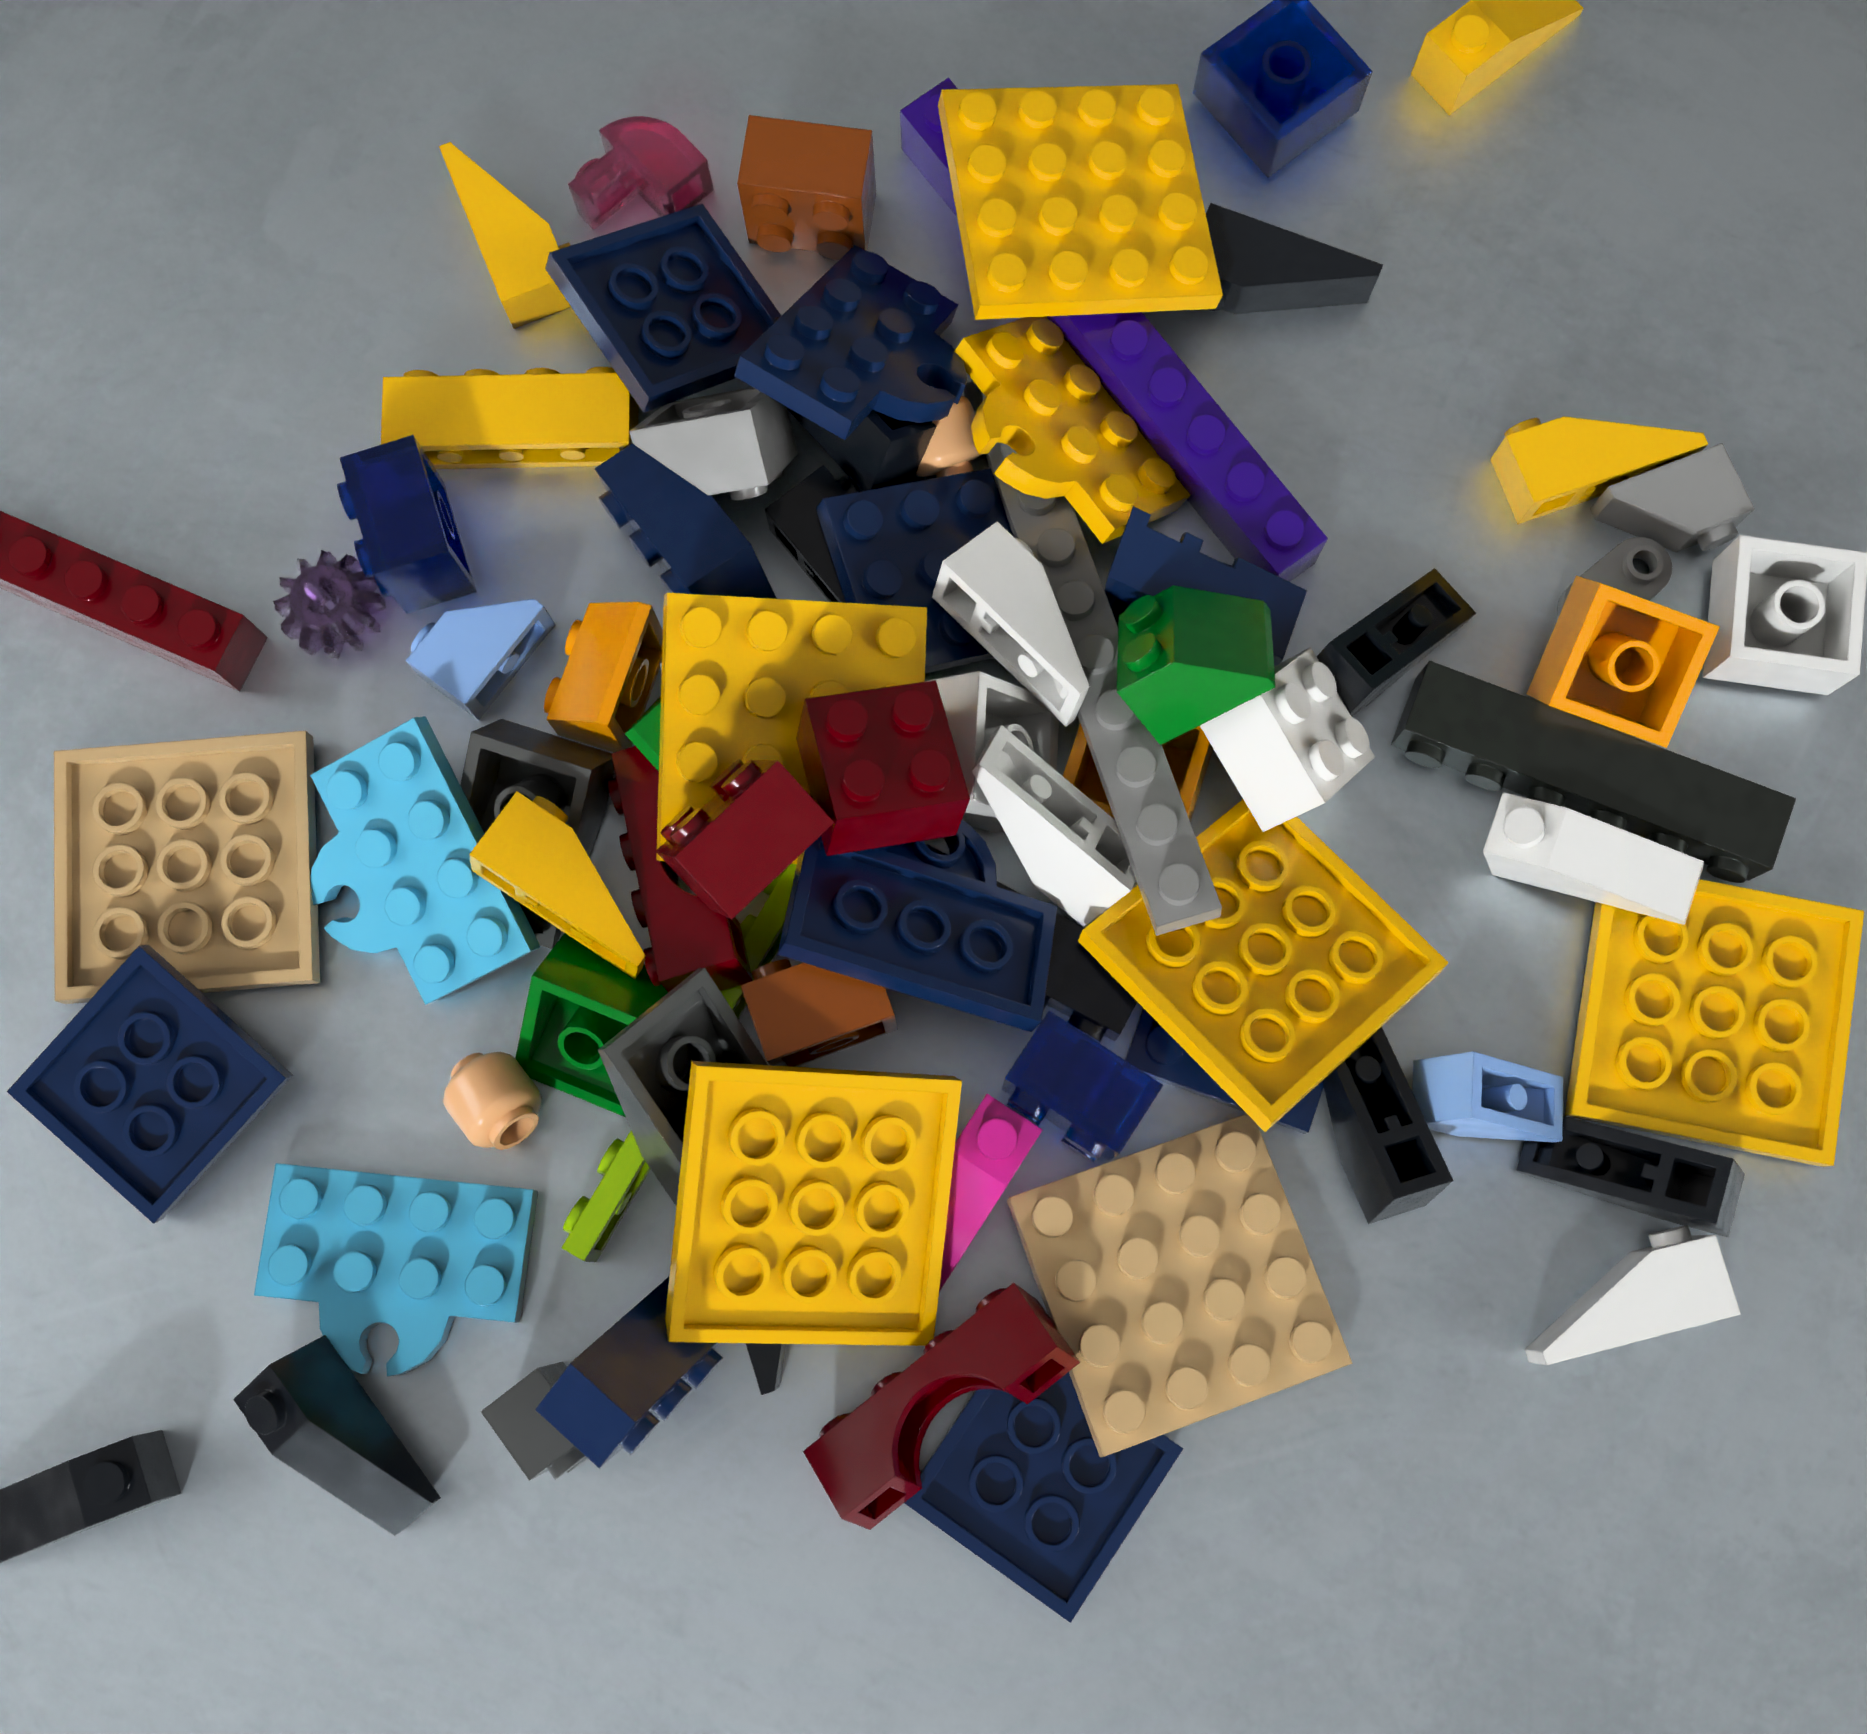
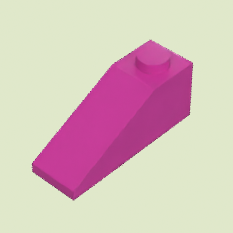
M989 1094L985 1095L955 1142L939 1292L1043 1131V1129Z

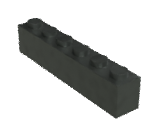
M1430 660L1415 678L1391 743L1395 747L1406 750L1405 756L1419 765L1440 768L1443 764L1466 773L1465 779L1477 787L1492 791H1499L1503 787L1526 796L1525 798L1572 809L1704 861V864L1708 865L1706 871L1709 874L1735 883L1749 881L1773 869L1796 798L1548 706L1542 702Z

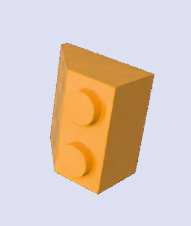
M642 602L589 603L583 621L577 619L573 622L565 645V654L569 656L564 673L562 678H553L544 701V712L548 713L546 720L557 735L613 753L632 747L633 743L625 733L644 714L660 670V663H662L663 629L652 605Z

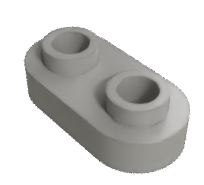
M1633 537L1621 542L1579 577L1608 585L1650 601L1669 582L1672 574V562L1668 552L1658 542L1646 537ZM1633 559L1645 561L1649 567V574L1638 572L1633 566ZM1573 582L1568 586V588L1562 593V595L1559 598L1557 604L1558 617L1561 613V610L1563 608V605L1566 601V598L1569 594Z

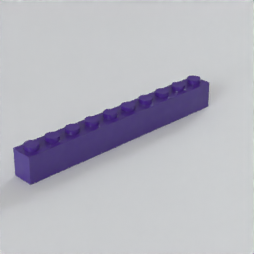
M948 77L900 110L901 149L957 217L938 110L941 90L958 89ZM1142 312L1046 316L1060 328L1064 339L1087 367L1097 374L1104 389L1122 411L1133 419L1139 432L1160 458L1173 469L1176 478L1190 494L1187 501L1234 559L1239 557L1289 582L1315 564L1328 540L1327 536Z

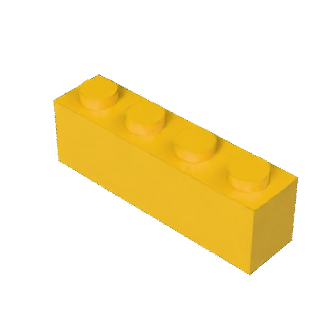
M593 367L588 369L586 373L560 374L558 371L549 368H533L527 370L525 374L500 375L495 371L487 369H472L466 371L464 375L439 376L430 371L411 370L405 372L403 377H383L381 448L396 470L599 466L632 444L629 431L639 424V405L611 367Z

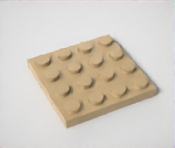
M307 731L54 751V968L56 1002L63 1004L88 1002L138 946L148 944L202 993L320 983L318 904L313 905L310 882L311 868L317 858L315 784L310 776L314 773V743L311 734Z
M1248 1114L1014 1195L1007 1200L1048 1316L1080 1361L1077 1366L1069 1371L1099 1457L1108 1456L1353 1364L1259 1127Z

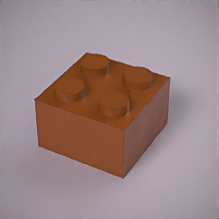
M749 115L737 182L749 243L758 244L763 249L772 252H787L791 249L814 251L823 257L840 260L854 245L867 251L876 199L872 130Z
M789 959L777 960L753 970L754 981L740 985L765 1058L771 1066L797 1067L898 1030L895 1014L885 987L810 964L801 963L791 966Z

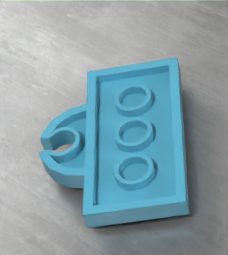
M426 716L410 719L310 775L339 832L321 848L311 868L310 882L313 905L336 899L341 887L344 885L349 886L356 892L360 902L359 912L355 918H338L332 920L324 927L332 938L351 950L378 953L397 948L425 1005L541 947L519 902L471 871L469 854L483 837L484 832Z
M276 1163L254 1296L319 1302V1322L322 1335H326L348 1368L360 1374L369 1373L373 1361L367 1349L369 1333L375 1326L381 1323L389 1324L398 1334L399 1345L396 1353L386 1363L387 1377L406 1374L429 1362L448 1339L455 1316L520 1322L538 1191Z

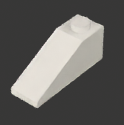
M996 522L942 561L932 598L1066 727L1075 720L1090 687L1042 563L1035 558L1032 550L1024 541L1014 538L1000 523Z
M1000 725L993 732L971 771L1033 885L1084 927L1128 894L1136 881L1116 822L1003 725Z
M1504 792L1502 793L1483 849L1492 875L1682 925L1686 923L1704 867V861L1572 809Z
M1688 1225L1649 1234L1652 1246L1629 1252L1525 1348L1528 1362L1550 1365L1741 1315L1716 1235L1691 1236Z

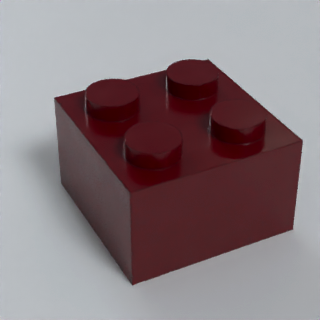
M936 680L806 698L804 700L796 740L810 795L834 822L821 835L826 856L956 835L970 801V796Z
M740 759L737 760L710 785L716 795L707 804L696 810L691 805L686 807L660 832L667 841L656 850L658 855L710 910L730 919H733L834 823L778 760L751 759L745 764Z

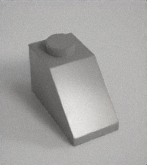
M1723 443L1608 486L1590 508L1595 520L1637 537L1650 538L1661 544L1664 548L1674 552L1696 544L1700 545L1702 551H1707L1732 540L1739 534L1736 526L1755 510Z

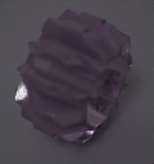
M321 550L317 565L314 567L305 559L297 558V569L301 574L296 579L292 577H279L280 586L289 593L273 601L275 610L282 617H285L284 621L280 624L281 630L289 639H299V647L306 653L315 655L323 648L330 658L339 660L344 643H348L355 651H363L364 643L359 635L364 630L370 633H381L380 623L371 616L387 609L385 599L375 592L379 586V580L372 571H361V564L355 557L346 554L337 562V559L331 552ZM329 600L336 605L332 610L325 605Z

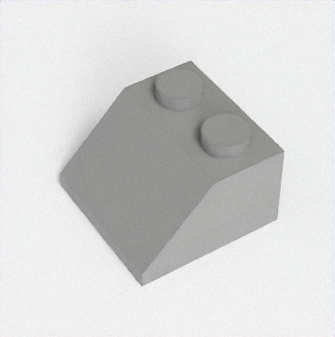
M754 387L674 401L660 407L629 431L632 443L702 492L707 495L729 492L731 500H744L766 493L768 491L767 485L783 476L782 471L798 455L788 408Z

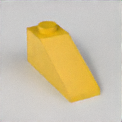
M1470 0L1426 34L1411 75L1450 116L1580 16L1584 8L1576 0Z
M451 142L439 146L501 303L513 328H518L570 308V304L545 269L549 253L571 246L570 243L558 246L549 223Z
M1566 416L1541 424L1539 418H1531L1512 426L1504 433L1505 438L1490 460L1518 525L1598 498L1608 486L1700 452L1708 445L1704 433Z
M516 791L469 854L471 871L633 979H636L643 969L645 954L573 828L566 824L568 816L554 803L541 796H536L531 801Z

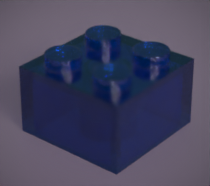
M1273 0L1201 53L1193 94L1266 177L1269 178L1359 111L1373 71L1309 0Z
M414 435L340 457L346 481L337 484L339 497L350 520H358L363 539L354 541L356 555L367 578L374 576L384 598L392 596L405 613L408 614L477 592L444 481Z
M1048 1011L1004 1078L1001 1090L1010 1095L1006 1104L1007 1107L1038 1127L1044 1118L1066 1132L1061 1140L1065 1146L1094 1163L1100 1156L1110 1161L1120 1154L1162 1089L1163 1084L1056 1014Z

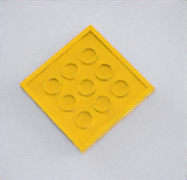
M1178 84L941 90L938 110L975 320L1217 308L1223 293Z
M683 593L664 594L657 849L667 841L660 833L662 829L686 807L691 805L696 810L707 804L716 795L710 785L722 772L739 759L744 764L751 759L778 760L810 795L796 740L804 700L806 698L925 682L927 607ZM657 853L656 860L664 861ZM796 858L791 864H797L798 858Z
M1242 799L1196 837L1222 906L1219 918L1156 936L1137 885L1085 927L1080 934L1078 942L1264 1132H1267L1436 978L1449 962L1297 816L1262 832L1245 801Z
M1699 879L1685 925L1595 902L1564 1116L1820 1167L1834 1166L1864 911Z
M691 1061L665 1314L668 1342L926 1346L934 1338L962 1080L955 1076Z

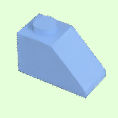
M535 599L445 611L436 624L429 623L420 630L412 642V653L405 661L423 680L479 720L552 630L555 623L545 607Z
M1474 1051L1413 1060L1412 1092L1430 1130L1458 1137L1537 1142H1561L1563 1140V1077Z

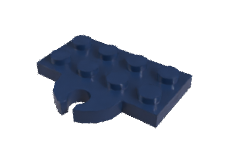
M854 245L740 356L734 376L843 440H846L872 410L897 420L916 423L941 420L949 415L953 402L959 403L967 382L964 361L954 352L953 346L940 337L952 323L959 304L941 295L934 286L917 281L889 265L880 255L865 251Z
M961 821L955 836L944 837L950 855L937 854L930 850L924 841L826 856L822 837L820 836L798 857L777 955L1025 1031L1032 1032L1042 1022L1058 906L997 887L996 863L986 841L967 822Z

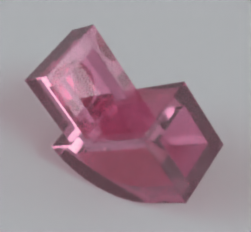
M644 116L619 119L601 128L599 133L606 154L600 159L595 158L586 162L577 172L575 179L568 183L578 214L593 230L638 194L661 217L695 206L714 190L708 161L684 134L671 124Z

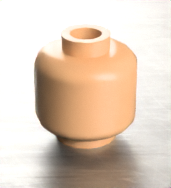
M961 396L958 404L953 402L947 417L932 421L937 427L920 462L916 475L920 477L936 475L939 478L974 471L971 461L982 454H978L974 445L971 424L975 412L968 398Z
M493 1052L484 1055L482 1053H473L460 1060L452 1069L451 1080L445 1088L443 1103L448 1113L474 1146L482 1148L495 1147L496 1149L504 1150L519 1144L534 1131L539 1121L538 1113L542 1103V1096L537 1086L512 1055L504 1052Z

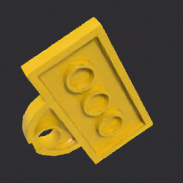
M1025 317L964 337L954 352L964 361L966 373L985 395V399L976 410L971 424L973 441L978 454H988L997 442L1004 443L1016 451V453L1012 452L1008 455L994 473L1006 484L1024 494L1044 499L1064 496L1102 544L1123 535L1133 506L1151 514L1148 522L1150 523L1177 511L1190 497L1188 491L1176 478L1173 469L1160 458L1139 432L1133 419L1122 411L1104 389L1097 374L1083 363L1064 339L1060 328L1047 317Z

